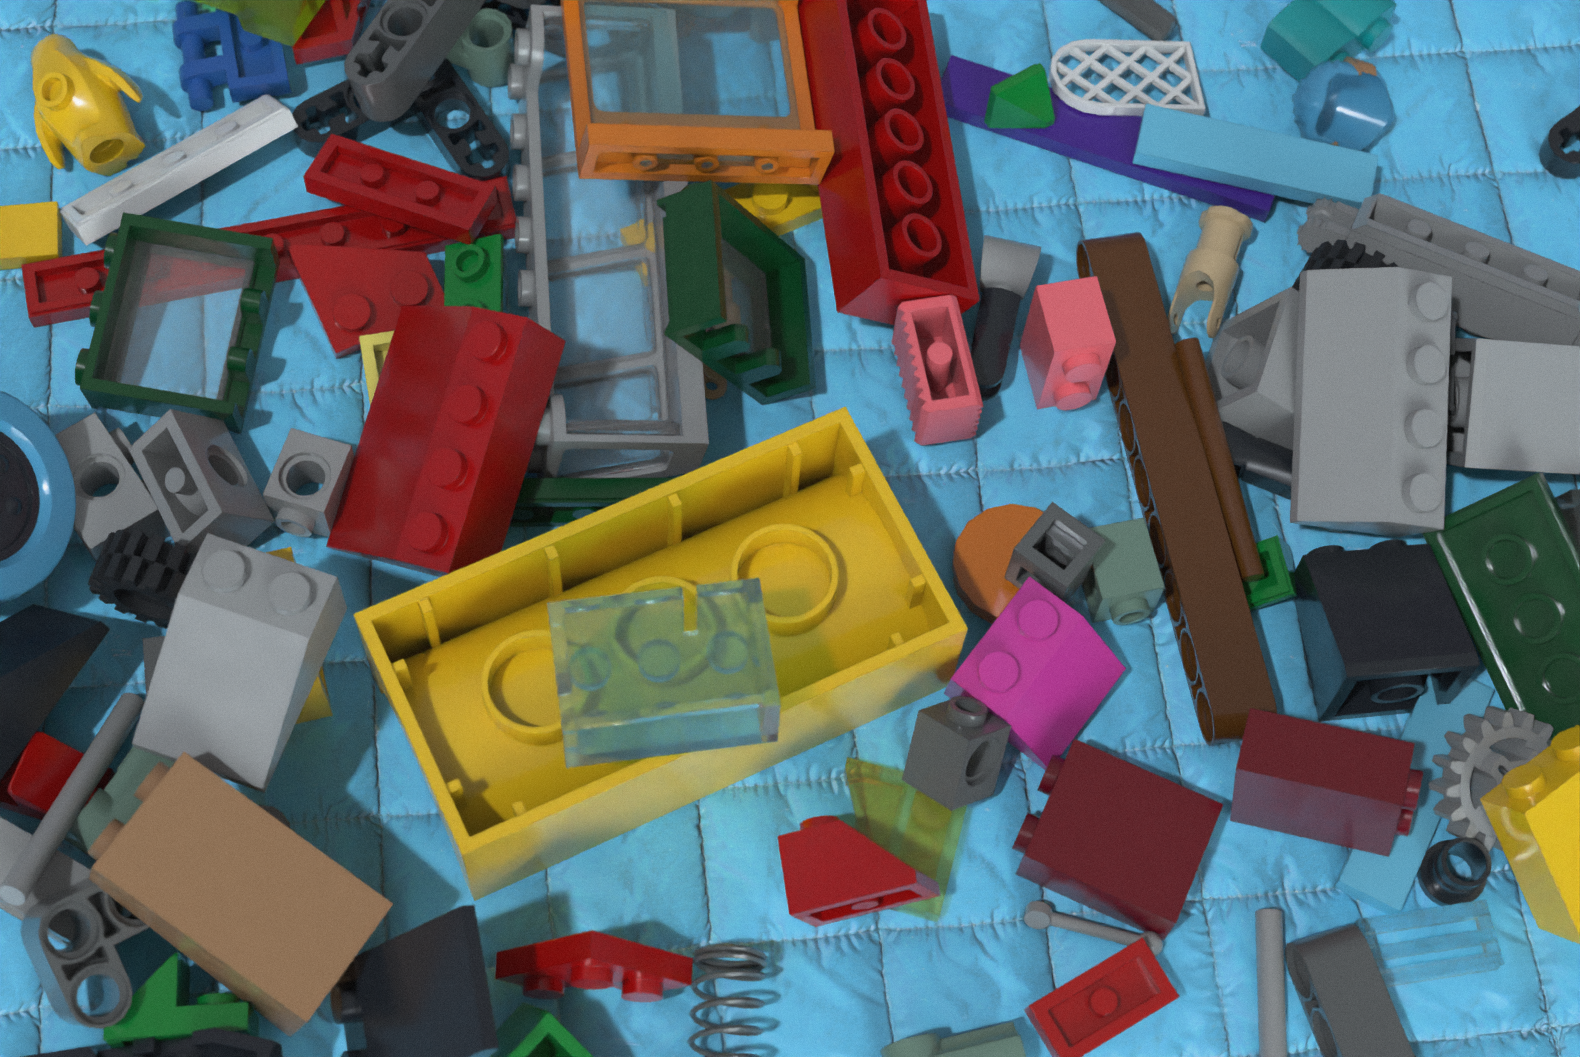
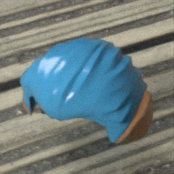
M1346 57L1344 61H1322L1317 66L1312 67L1310 72L1306 74V77L1300 80V84L1292 96L1294 104L1292 113L1295 115L1294 122L1299 126L1301 138L1362 151L1368 148L1382 130L1392 124L1394 118L1393 104L1382 75L1373 64L1352 57Z

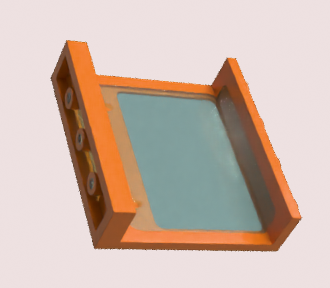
M560 0L579 179L707 182L712 180L713 182L819 185L835 150L832 130H815L797 10L799 0Z

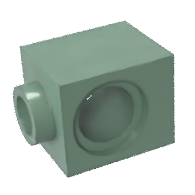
M1144 518L1091 527L1092 531L1105 539L1104 545L1095 555L1086 579L1081 584L1092 623L1112 620L1116 625H1127L1145 619L1150 615V612L1154 611L1165 586Z

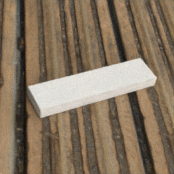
M265 94L65 205L59 212L68 228L87 246L119 228L123 212L142 215L298 126L289 108L270 95Z

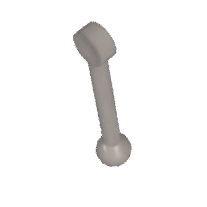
M1042 901L1030 902L1025 909L1024 921L1029 927L1034 929H1045L1051 925L1127 946L1143 937L1154 956H1157L1163 948L1161 937L1153 931H1145L1139 935L1052 912L1051 907Z

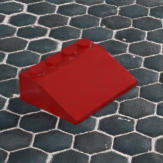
M402 305L326 547L437 577H442L501 552L566 341L524 316L473 306Z

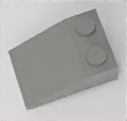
M207 533L178 593L133 738L132 745L134 748L176 762L181 754L185 752L218 777L265 793L346 613L347 606L338 577Z

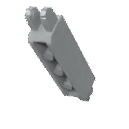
M1381 193L1364 198L1360 210L1339 201L1335 203L1332 199L1327 200L1325 197L1322 200L1317 198L1316 202L1309 206L1306 211L1307 221L1300 225L1296 234H1298L1299 241L1297 245H1300L1302 247L1301 250H1306L1307 253L1313 252L1316 247L1319 248L1323 242L1329 241L1334 245L1336 240H1346L1349 249H1352L1355 242L1366 245L1365 253L1373 256L1376 250L1385 255L1382 261L1385 265L1395 262L1402 268L1452 276V311L1458 313L1456 326L1462 328L1468 334L1493 340L1580 346L1579 270Z

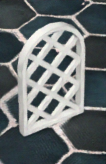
M1111 39L1077 40L1060 47L1051 60L1049 82L1054 93L1067 105L1081 112L1097 115L1142 116L1146 104L1203 116L1206 110L1190 42ZM1087 51H1095L1090 56L1084 53ZM1121 52H1133V54L1127 57ZM1107 53L1121 64L1113 71H1110L1098 63L1097 60ZM1160 53H1171L1172 55L1166 58ZM1146 54L1161 65L1153 72H1150L1136 62ZM1072 55L1082 63L1074 70H1071L1060 63V61ZM1181 57L1184 58L1186 70L1176 64ZM1089 67L1104 77L1096 86L1080 76ZM1127 69H1130L1144 79L1134 87L1119 76ZM1170 70L1182 78L1183 81L1175 88L1159 78L1165 71ZM1057 72H1059L1065 77L1062 80H1060ZM1074 82L1088 93L1081 98L1073 94L1066 87ZM1111 83L1127 92L1119 101L1103 92ZM1153 84L1167 95L1159 102H1156L1143 93L1149 85ZM1189 86L1193 100L1182 93ZM1096 97L1097 99H1099V100L1102 101L1103 103H1101V102H1096V101H1091V100H1093V99ZM1136 98L1137 100H1139V101H1140L1141 103H1143V104L1130 103V102H1131L1133 99ZM1175 99V100H1177L1178 102H1180L1181 104H1169V103H1171V102Z

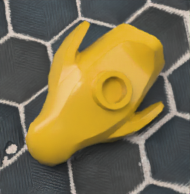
M51 34L39 41L34 46L30 59L33 70V93L35 96L33 115L36 134L49 161L59 170L65 168L63 143L86 170L105 176H111L127 167L129 160L137 159L145 147L143 138L135 130L127 105L120 92H124L129 98L140 103L143 98L140 87L120 68L104 60L83 54L78 50L73 41L64 35Z

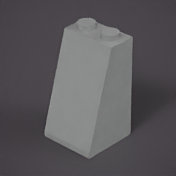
M1455 338V356L1449 358V367L1455 368L1454 405L1456 406V414L1450 416L1449 426L1447 427L1446 464L1466 468L1580 475V346L1479 338Z

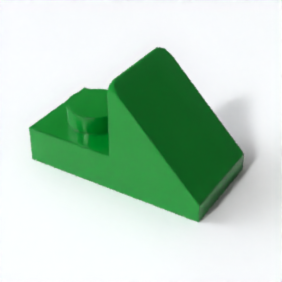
M177 952L170 956L132 995L131 1006L125 1016L116 1024L104 1028L103 1040L111 1048L133 1045V1040L150 1037H155L161 1041L192 1036V1031L210 1028L259 1037V1017L249 1002H240V998L235 994H205L197 997V1005H189L190 968L181 954Z

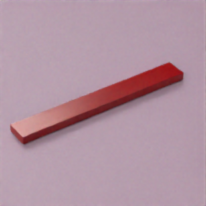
M503 176L482 181L496 186L498 202L476 239L502 234L504 240L515 238L516 216L507 177ZM348 205L219 228L273 238L280 259L276 283L299 278L287 250V247L294 244L425 252L427 255L445 251L446 245L460 243ZM104 250L21 265L28 317L33 327L89 318L93 295L96 290L104 291L109 270L104 267ZM152 254L139 308L242 289L246 270Z

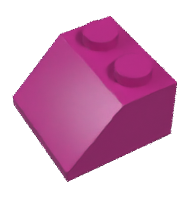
M1029 576L952 676L944 694L949 698L955 696L970 697L985 704L989 713L1011 725L1007 742L1046 771L1052 755L1060 757L1126 668L1080 613Z

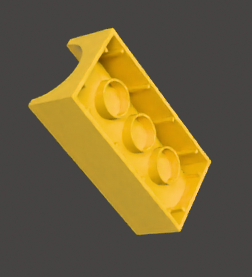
M846 406L353 614L372 675L381 694L384 693L410 745L447 831L463 877L474 901L946 688L955 673L968 630Z

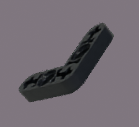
M445 57L433 74L434 79L428 81L411 107L395 120L378 122L366 117L362 110L356 106L357 99L348 79L303 101L292 113L298 126L293 129L296 144L305 155L313 158L317 156L331 133L362 142L415 115L455 173L479 181L492 180L506 176L508 179L511 167L509 149L506 142L447 57ZM346 108L350 119L349 123L346 122L344 113L340 114L339 109ZM449 109H460L470 116L467 123L455 129L443 127L437 122L439 115ZM320 122L323 127H329L330 131L320 134L315 128L310 129V125ZM475 141L476 149L486 161L493 160V166L485 169L481 163L473 164L472 151L469 145Z

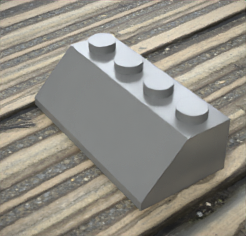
M1402 267L1319 269L1300 272L1290 523L1393 537L1444 529L1452 276Z

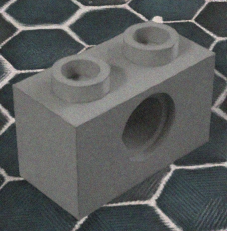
M170 409L128 448L174 543L177 542L186 546V552L198 553L207 533L248 546L275 522L223 420Z
M94 412L56 434L68 459L75 485L76 515L74 530L96 563L111 532L116 533L117 530L124 529L130 534L132 530L142 531L148 538H152L153 534L165 539L171 536L144 480H140L131 467V464L135 463L128 449L131 444L119 427L108 432ZM118 484L115 490L106 496H93L95 491L103 485Z

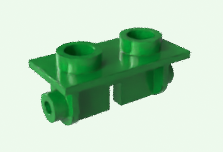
M502 234L475 239L473 244L460 242L445 246L444 306H473L503 312L504 236Z

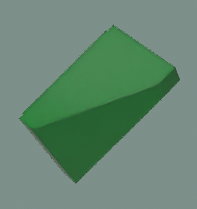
M1041 63L1034 64L991 86L984 123L988 128H1047L1054 124L1055 116L1046 71Z
M1278 535L1256 543L1265 576L1253 581L1242 582L1250 612L1297 596L1290 546Z

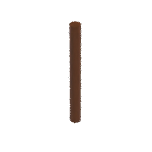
M1187 338L1177 342L1174 345L1241 581H1253L1265 576L1201 345L1198 338Z

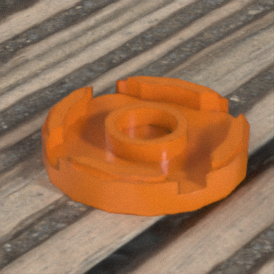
M1007 504L988 508L968 521L955 543L952 571L957 595L973 614L993 624L1018 592L1019 588L1005 579L1004 576L1013 549L1044 513L1043 511L1035 507Z

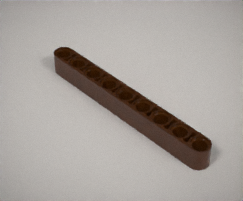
M1140 232L1079 240L1076 248L1078 277L1081 279L1097 276L1116 340L1105 372V378L1142 516L1147 526L1165 586L1163 594L1202 736L1209 746L1242 741L1250 708L1277 713V707L1205 450L1193 415L1147 245Z

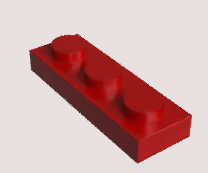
M332 133L303 176L308 193L464 244H473L498 202L495 185Z

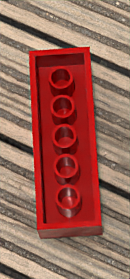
M799 0L797 10L815 130H832L835 150L818 185L837 313L895 325L897 309L902 302L953 295L957 297L962 315L978 303L980 299L927 1Z

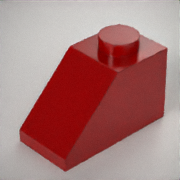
M826 815L806 819L799 824L800 830L777 836L789 915L814 927L940 896L938 882L866 834L839 820L836 816Z

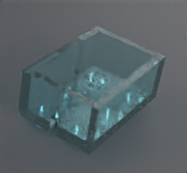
M759 578L696 585V630L684 632V597L682 587L547 603L566 768L778 741L781 704Z

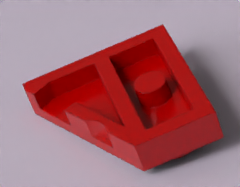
M294 244L287 247L290 260L336 359L361 350L359 336L394 331L402 305L444 306V292L425 252Z

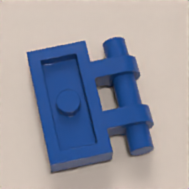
M214 0L216 12L204 14L199 13V6L194 1H182L175 6L176 21L172 25L174 44L181 50L183 64L179 68V79L182 90L188 93L191 109L205 111L212 108L214 105L212 90H214L216 85L228 84L232 103L258 99L265 94L278 96L292 93L276 0ZM221 40L223 55L207 58L205 47L209 42Z

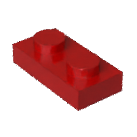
M1142 937L1030 1004L1024 1011L1052 1057H1082L1180 996Z

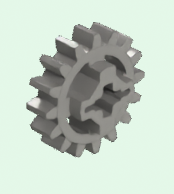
M1494 706L1486 707L1484 718L1469 713L1463 716L1464 728L1466 730L1463 735L1450 731L1446 732L1444 737L1451 746V750L1448 756L1443 754L1433 756L1432 762L1443 768L1442 777L1429 782V789L1444 796V799L1439 801L1433 810L1436 815L1450 820L1446 831L1456 837L1473 838L1483 844L1488 852H1490L1492 847L1501 851L1503 849L1480 798L1499 785L1507 772L1518 766L1525 765L1550 746L1552 740L1549 738L1554 728L1550 724L1534 720L1533 714L1511 707L1506 711Z

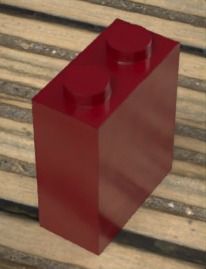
M1250 708L1236 766L1230 821L1389 857L1395 834L1408 837L1413 812L1416 810L1423 771L1410 768L1415 743Z
M1074 739L1065 759L1054 754L1052 755L1037 791L1049 796L1040 817L1027 812L1012 849L1024 854L1016 875L1143 932L1153 931L1164 941L1178 920L1223 804Z

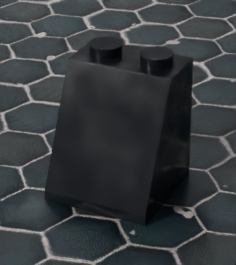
M1393 539L1374 544L1369 549L1345 551L1342 546L1328 545L1313 549L1307 555L1302 556L1294 572L1297 596H1294L1319 722L1410 713L1414 709L1419 695L1424 691V684L1428 674L1431 676L1437 705L1451 703L1480 664L1477 651L1429 543L1407 545V542L1404 540Z

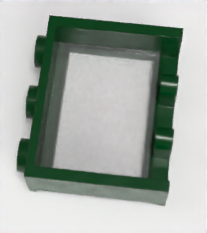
M712 180L704 183L689 184L677 193L657 199V206L666 212V217L662 219L668 318L670 320L664 331L665 336L761 405L815 389L816 380L805 258Z
M123 212L118 233L111 232L105 245L104 267L109 271L104 291L96 290L91 301L89 321L91 327L95 328L90 348H82L80 350L75 367V383L80 386V390L91 408L98 409V407L155 417H162L172 409L223 420L229 431L241 434L280 265V259L273 238Z

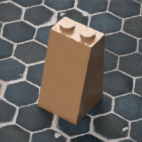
M183 752L171 768L160 761L133 796L143 803L126 825L114 818L89 849L88 854L97 860L91 868L89 879L244 1002H249L251 1007L269 1022L291 1037L308 1022L392 907L393 903L187 753Z

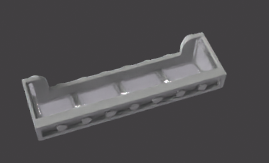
M530 5L526 29L517 28L515 32V63L509 64L507 82L508 98L518 100L519 114L512 113L510 147L512 150H521V165L515 164L513 168L512 193L514 201H523L524 217L517 216L515 250L516 253H526L527 269L519 270L517 297L519 307H528L529 319L561 337L566 343L526 471L527 473H537V478H662L689 473L699 468L709 445L703 363L664 334L670 320L668 318L662 219L666 217V212L657 206V199L681 191L688 185V182L579 179L561 6ZM583 8L595 109L603 113L682 115L674 13Z

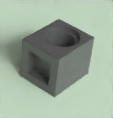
M955 696L947 701L920 709L902 780L951 811L992 796L995 791L1011 725L989 713L986 705L979 700L965 696Z

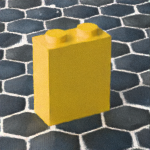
M1576 725L1557 734L1552 739L1550 746L1525 765L1518 766L1507 772L1502 778V782L1480 798V801L1538 928L1580 944V725Z

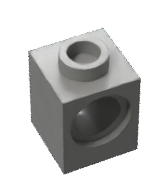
M294 428L290 429L263 492L265 503L275 520V524L280 529L299 537H310L312 533L329 537L353 463L354 453L352 445ZM311 482L323 484L322 488L312 495L303 496L296 494V491L304 484Z

